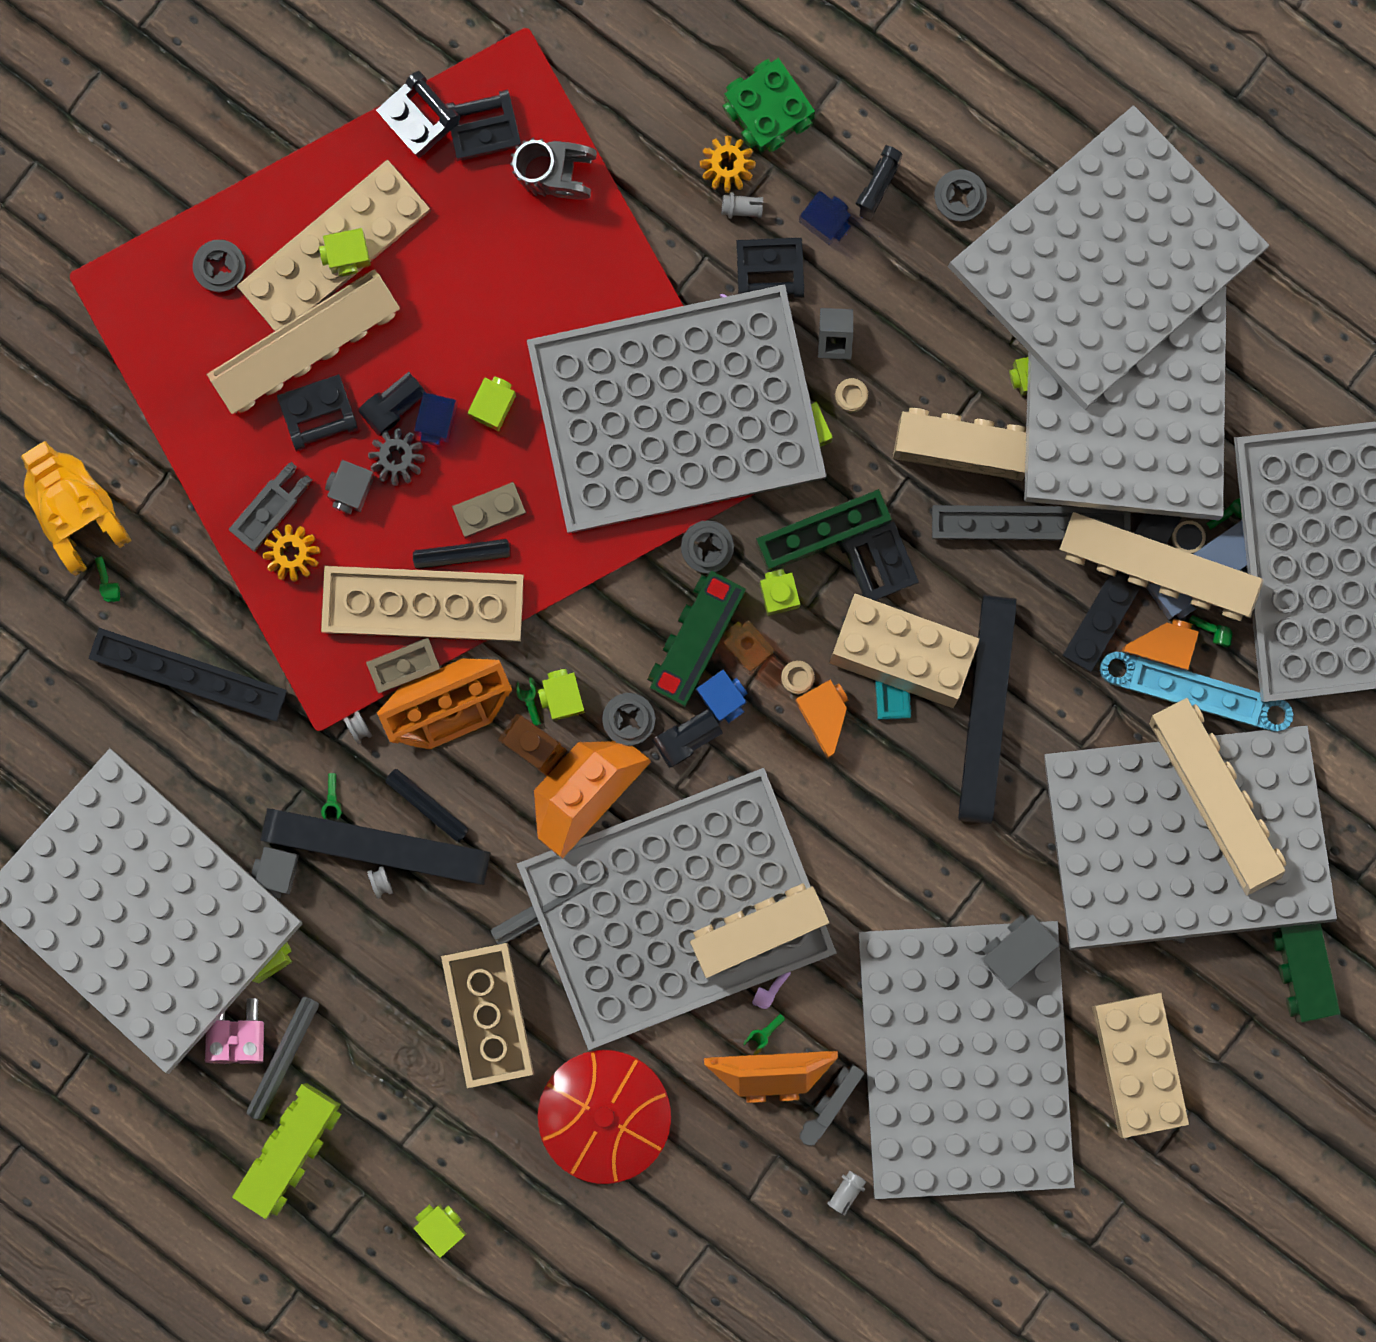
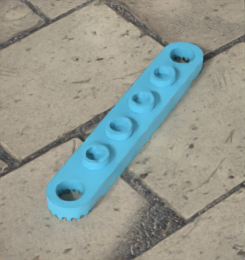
M1112 652L1102 660L1100 665L1102 678L1111 685L1172 703L1188 698L1191 705L1196 704L1203 712L1274 732L1284 730L1290 726L1293 720L1292 707L1284 700L1262 702L1260 692L1141 657L1126 655L1123 652ZM1119 659L1125 663L1126 673L1123 677L1115 678L1109 674L1108 665L1111 660ZM1271 706H1279L1285 713V719L1279 725H1274L1267 718V712Z

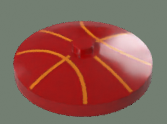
M614 1050L586 1052L564 1063L547 1082L538 1107L540 1136L551 1158L570 1175L597 1184L622 1182L646 1170L663 1150L671 1125L669 1098L658 1076L638 1058Z

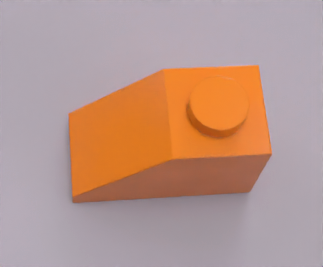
M1173 619L1172 624L1167 622L1128 643L1122 648L1121 652L1187 671L1199 631L1192 630V624Z
M831 679L795 700L827 759L835 753L847 710L844 703L849 701L841 685L838 683L834 686Z

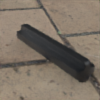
M507 539L415 550L413 552V564L415 568L420 569L507 558L511 554L510 543Z
M394 769L387 776L385 781L389 786L456 842L462 841L467 835L469 829L398 769Z

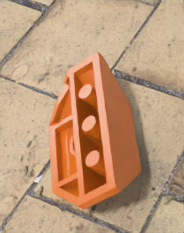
M463 658L439 670L402 684L380 708L377 715L391 743H403L409 746L433 749L491 724L502 707L506 696H509L512 688L500 660Z
M615 741L578 742L534 790L538 839L563 859L651 763V760L632 745L627 746Z
M838 1051L704 1058V1065L739 1097L746 1096V1103L766 1102V1095H779L780 1101L800 1100L799 1094L807 1093L837 1060Z

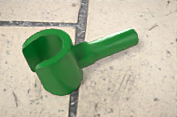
M1240 498L1234 500L1224 510L1223 517L1220 520H1210L1206 523L1210 530L1227 520L1232 514L1242 520Z
M103 557L95 558L100 576L99 591L102 598L106 602L120 601L119 583H109Z
M1195 615L1191 616L1190 623L1208 632L1215 633L1213 644L1230 647L1233 634L1229 627L1211 624Z
M529 677L531 689L527 691L522 690L519 681H517L516 693L521 701H525L532 723L536 726L541 724L534 700L536 696V683L533 678Z
M335 773L328 774L327 802L321 810L324 819L327 817L326 807L328 806L336 807L338 812L337 819L342 814V806L337 802Z
M779 1014L762 1030H753L744 1041V1046L750 1040L756 1041L759 1047L754 1051L753 1055H758L768 1043V1037L785 1021L784 1016Z

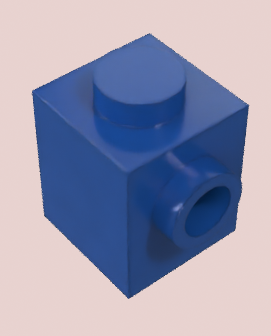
M724 670L696 688V692L719 723L725 719L729 724L744 713L741 707L746 704L743 697L748 693L737 678L731 681Z

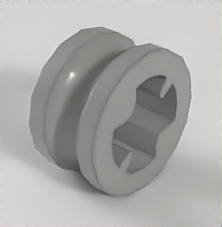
M359 711L355 712L353 718H344L357 744L362 743L363 737H372Z
M380 866L377 872L367 871L377 899L381 898V895L385 892L389 895L393 893L384 866Z

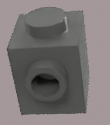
M820 308L818 358L851 359L853 309Z
M342 460L337 473H330L325 486V490L329 491L327 497L330 501L334 502L332 507L347 514H351L352 509L361 512L375 478L374 473Z
M264 847L261 860L256 859L254 862L251 876L275 898L280 899L282 893L290 894L300 856Z

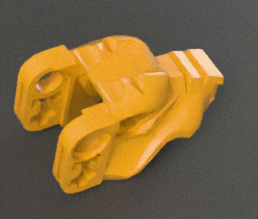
M47 441L40 443L21 455L27 470L24 479L25 498L31 505L43 533L53 543V548L71 574L77 576L80 574V571L83 572L87 568L74 548L77 546L76 543L69 536L92 521L96 520L103 533L107 531L119 548L125 546V543L128 544L132 541L115 515L108 493L91 477L81 460L73 455L55 451L48 445Z

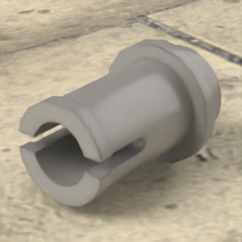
M730 192L729 195H723L722 215H728L730 219H732V215L761 218L763 197L734 196V192Z
M849 1171L847 1175H842L844 1180L827 1203L843 1215L847 1214L848 1209L859 1192L865 1191L863 1186L866 1181L852 1171Z

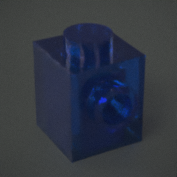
M819 191L799 216V223L830 246L835 239L840 242L850 230L851 226L848 222L850 221L851 214L847 212L849 207L836 196L830 199L823 192Z
M423 393L414 429L416 435L421 436V442L436 446L440 445V441L449 442L458 405L455 399Z

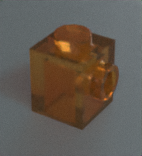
M749 620L744 625L738 621L724 633L727 639L723 645L748 674L774 654L775 650Z

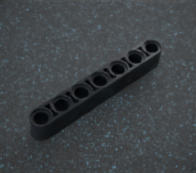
M983 595L978 630L979 642L976 648L958 821L992 824L1015 623L1016 598Z
M270 808L266 810L260 841L480 885H485L491 852Z

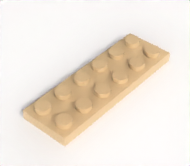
M387 159L238 284L237 287L273 330L276 331L326 300L355 275L341 277L338 276V273L332 274L329 265L323 266L319 246L325 245L324 235L362 228L371 262L431 210Z
M325 566L321 632L521 642L524 575Z

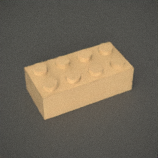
M909 408V412L902 411L898 423L893 459L1020 481L1024 479L1026 427L1009 424L1007 429L994 427L993 421L975 419L974 423L962 422L961 416L942 413L941 418L928 416V410L920 408Z
M854 593L829 664L954 708L960 696L979 638Z
M804 883L785 891L787 898L775 902L774 898L771 897L755 904L756 912L744 916L743 911H739L724 918L723 920L726 925L714 930L712 924L693 932L695 939L689 942L705 978L829 924V920L814 887L806 889Z
M504 943L441 956L467 1088L534 1075L509 944Z
M1154 993L1092 1006L1119 1137L1127 1138L1189 1125L1162 994Z

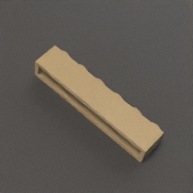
M374 269L212 370L207 376L231 414L236 411L239 413L250 409L256 403L255 399L263 394L271 395L280 390L284 385L283 382L294 376L297 378L307 373L314 362L321 358L326 360L333 357L339 352L338 347L349 340L350 342H356L367 334V329L373 325L387 323L394 318V312L400 308L382 278Z
M1075 512L1071 516L1059 549L1067 553L1066 560L1083 566L1086 560L1098 564L1097 571L1114 577L1117 571L1129 575L1128 582L1146 588L1148 582L1161 586L1159 593L1178 599L1179 594L1192 597L1190 604L1209 610L1211 605L1223 608V616L1240 622L1243 616L1251 618L1264 582L1262 578Z
M1185 698L1152 715L1149 724L1244 893L1248 896L1281 879L1285 873L1286 861L1278 848L1273 849L1267 838L1270 837L1265 823L1261 819L1257 820L1251 811L1253 803L1245 790L1240 791L1234 780L1237 779V775L1232 765L1228 761L1224 763L1218 753L1221 750L1218 740L1213 733L1208 734L1202 724L1204 717L1201 710L1196 704L1191 705L1188 698Z

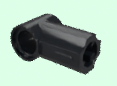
M408 372L383 393L379 392L368 399L358 409V412L378 436H382V432L391 430L401 420V416L424 398L427 393L411 373Z
M707 709L681 726L676 725L668 729L652 741L668 768H672L692 756L698 748L722 735L723 732L713 714Z

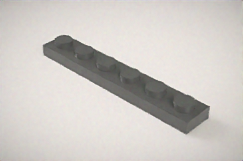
M932 505V539L1063 541L1073 512L1130 532L1131 512L1069 506Z

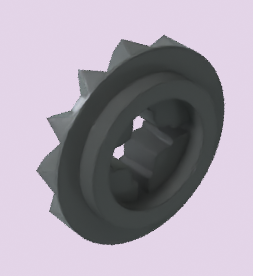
M958 169L950 171L941 177L935 188L934 199L938 211L946 216L948 220L964 222L974 219L983 210L987 199V191L979 176L971 171ZM953 184L961 192L972 189L966 196V205L968 207L960 201L949 203L955 195Z
M212 240L202 245L196 252L193 259V272L197 281L205 289L221 293L234 289L243 280L246 268L245 259L240 249L233 243L226 240ZM225 257V266L231 273L220 271L213 279L215 269L207 260L219 262Z
M701 520L689 526L682 537L681 553L683 558L692 569L698 572L710 573V571H719L728 564L732 557L734 549L732 536L722 524L716 521ZM710 533H712L711 543L720 549V552L716 550L708 551L702 560V549L697 544H694V542H705Z
M623 693L615 696L606 705L602 718L603 727L607 735L616 743L627 746L638 745L652 733L655 726V713L648 700L641 695ZM637 708L640 709L635 717V721L640 727L639 730L630 725L621 731L618 730L623 722V718L618 712L619 709L627 714H630L632 711L635 712Z

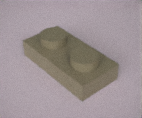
M514 482L452 506L465 538L526 514Z
M428 638L366 662L378 693L440 669Z

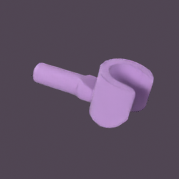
M791 972L778 976L769 991L759 987L752 1004L762 1009L769 1008L778 989Z

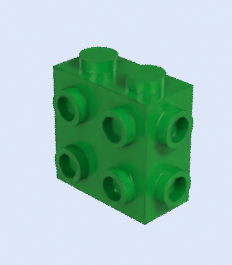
M779 57L772 62L769 59L761 62L753 69V75L745 80L742 77L737 78L726 87L727 92L724 93V102L726 104L722 107L726 115L732 122L736 120L739 122L744 130L741 132V136L745 143L751 149L756 147L760 154L765 150L771 153L780 148L786 142L784 138L794 131L798 135L813 125L811 120L815 116V110Z

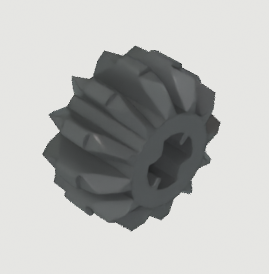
M401 429L395 430V439H391L387 431L382 432L386 442L382 444L378 440H373V446L380 451L368 453L369 459L380 460L371 466V470L378 472L383 469L379 476L382 482H385L390 474H392L391 481L394 486L398 485L400 475H403L406 483H410L411 477L408 474L410 470L417 475L421 473V469L414 465V463L425 462L423 455L415 454L423 448L421 442L410 445L414 440V434L411 432L402 440ZM398 450L399 454L402 451L405 452L401 457L403 461L401 464L396 465L395 461H392V463L388 462L392 458V451Z

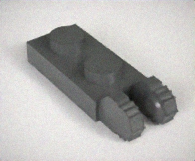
M292 462L288 463L274 480L268 482L228 529L254 552L295 506L297 499L312 482V479L306 475L297 482L289 494L283 490L281 486L292 477L297 467Z
M852 1064L850 1069L846 1067L841 1069L833 1081L838 1087L831 1097L826 1094L822 1097L814 1110L819 1115L814 1120L806 1121L803 1129L799 1132V1137L803 1144L812 1146L818 1142L817 1139H820L864 1075V1071Z

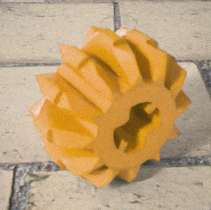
M725 136V145L721 146L719 140H712L715 151L710 148H704L703 154L708 159L701 160L700 167L708 169L703 173L705 181L715 177L712 182L714 190L719 187L720 183H724V191L729 193L731 189L730 183H734L736 188L741 190L743 183L740 178L751 181L752 174L748 170L755 168L756 162L748 160L753 154L751 148L740 151L744 144L742 139H739L735 146L731 145V137ZM728 158V162L731 159L734 160L733 170L727 171V167L723 170L721 168L722 159Z
M285 525V536H282L275 529L273 535L278 539L277 542L265 541L264 544L273 549V551L263 553V558L265 560L275 559L267 568L270 572H273L280 567L278 572L279 579L283 580L288 571H290V578L294 582L298 580V570H301L305 577L310 575V572L305 567L306 564L314 567L318 565V562L314 558L309 557V555L320 553V549L316 546L308 547L315 541V537L312 534L302 539L305 534L304 527L300 526L295 535H293L291 525ZM291 545L297 551H300L299 556L294 555L296 559L290 561L287 556L283 555L284 550L288 552L287 547Z

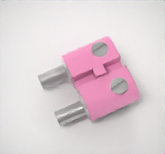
M249 998L247 999L246 1021H225L224 1012L206 1032L205 1062L213 1064L263 1063L264 1022L258 1021V999Z

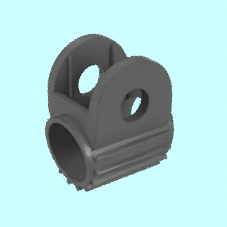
M532 138L527 142L524 140L520 147L516 146L515 154H511L513 162L510 165L514 168L512 173L527 192L531 190L535 196L540 194L545 197L551 194L557 198L589 199L591 197V189L583 186V182L571 180L574 162L591 163L592 160L596 159L597 151L595 149L569 142L553 141L545 143L543 139L535 140ZM540 156L551 157L550 167L543 176L536 179L526 178V168L533 159Z

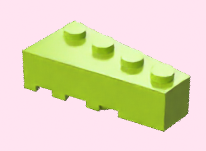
M308 1083L301 1084L296 1092L297 1100L287 1107L280 1118L279 1124L281 1125L269 1136L261 1150V1156L253 1162L232 1196L233 1199L264 1219L269 1218L271 1214L277 1216L287 1201L283 1197L289 1185L294 1188L297 1186L305 1173V1170L301 1168L307 1157L314 1159L324 1143L319 1140L324 1130L327 1128L332 1131L342 1115L337 1111L341 1105L340 1103Z

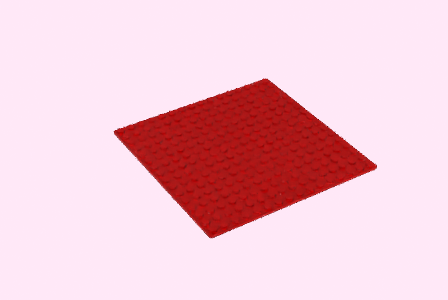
M528 28L520 29L433 76L426 82L445 104L454 102L455 105L499 95V91L509 90L521 145L524 140L527 142L534 138L535 140L543 139L545 143L560 141L580 144L597 151L535 37ZM416 93L410 100L434 126L439 122V116ZM378 106L81 266L70 274V280L311 724L317 731L329 728L344 718L351 716L356 711H360L398 690L401 685L378 693L366 662L425 639L423 637L322 633L325 566L524 575L523 622L686 533L689 526L701 520L708 521L755 495L751 494L570 534L567 533L527 340L683 306L598 151L596 159L592 160L591 163L574 162L571 181L583 182V186L590 188L591 197L589 199L557 198L551 194L545 197L540 194L535 196L531 190L527 192L512 173L514 168L510 165L513 162L511 154H515L516 148L457 161L451 131H449L419 159L376 111L380 107ZM503 108L463 116L459 121V125L504 115ZM540 156L533 159L526 168V178L536 179L543 176L550 167L551 157ZM388 159L431 211L370 262L371 266L361 269L332 295L375 269L400 309L394 312V318L382 325L377 323L367 329V334L356 342H350L349 340L338 347L339 352L333 357L326 360L321 358L311 364V369L304 375L297 378L292 376L284 381L283 387L271 395L265 393L255 399L256 403L250 409L241 413L236 411L231 414L207 374L275 331L238 289L237 285L234 289L221 293L205 289L197 281L193 272V259L196 252L202 245L212 240H226L233 243L240 249L245 259L244 280ZM225 257L219 262L207 260L215 269L213 279L220 271L231 273L225 266ZM410 372L427 395L401 416V420L388 433L391 439H395V430L401 429L402 440L411 432L414 434V440L410 445L421 442L423 448L415 454L423 455L425 462L414 463V465L421 469V473L417 475L410 470L408 474L411 477V482L406 483L403 475H400L398 485L394 486L391 481L392 474H390L385 482H382L379 476L383 469L373 472L375 478L361 512L352 509L351 514H347L333 508L334 502L329 500L327 497L329 491L325 490L330 473H337L342 460L372 471L371 466L380 461L372 460L368 457L369 452L380 451L373 446L372 442L373 440H378L382 444L386 442L383 436H378L358 412V409L372 396L379 392L383 393L393 383ZM339 374L359 430L352 433L345 431L305 445V449L296 452L277 395ZM494 376L512 384L511 390L515 391L516 395L499 431L479 423L468 416V411L484 378L492 381ZM340 410L302 423L298 427L300 433L344 417ZM398 450L391 452L392 458L388 462L392 463V461H395L396 465L403 462L401 457L405 452L402 451L401 454H399ZM291 462L297 467L292 477L281 486L283 490L289 494L297 482L306 475L312 479V482L275 529L282 536H285V525H291L293 535H295L300 526L304 527L305 534L302 539L312 534L315 537V541L308 547L316 546L320 549V553L309 555V557L314 558L318 562V565L314 567L306 564L305 567L310 572V575L305 577L301 570H298V580L294 582L290 578V571L281 580L278 578L280 567L273 572L268 570V565L275 559L265 560L263 558V553L273 551V549L264 544L265 541L254 552L228 530L268 482L274 480L286 465ZM514 482L526 514L465 538L452 506ZM272 532L266 540L276 543L278 539ZM507 539L510 543L511 554L507 558L420 569L415 568L413 564V552L415 550ZM291 545L287 547L288 552L285 550L283 552L284 556L293 561L296 559L294 555L299 556L300 551H297ZM428 638L439 666L488 641Z

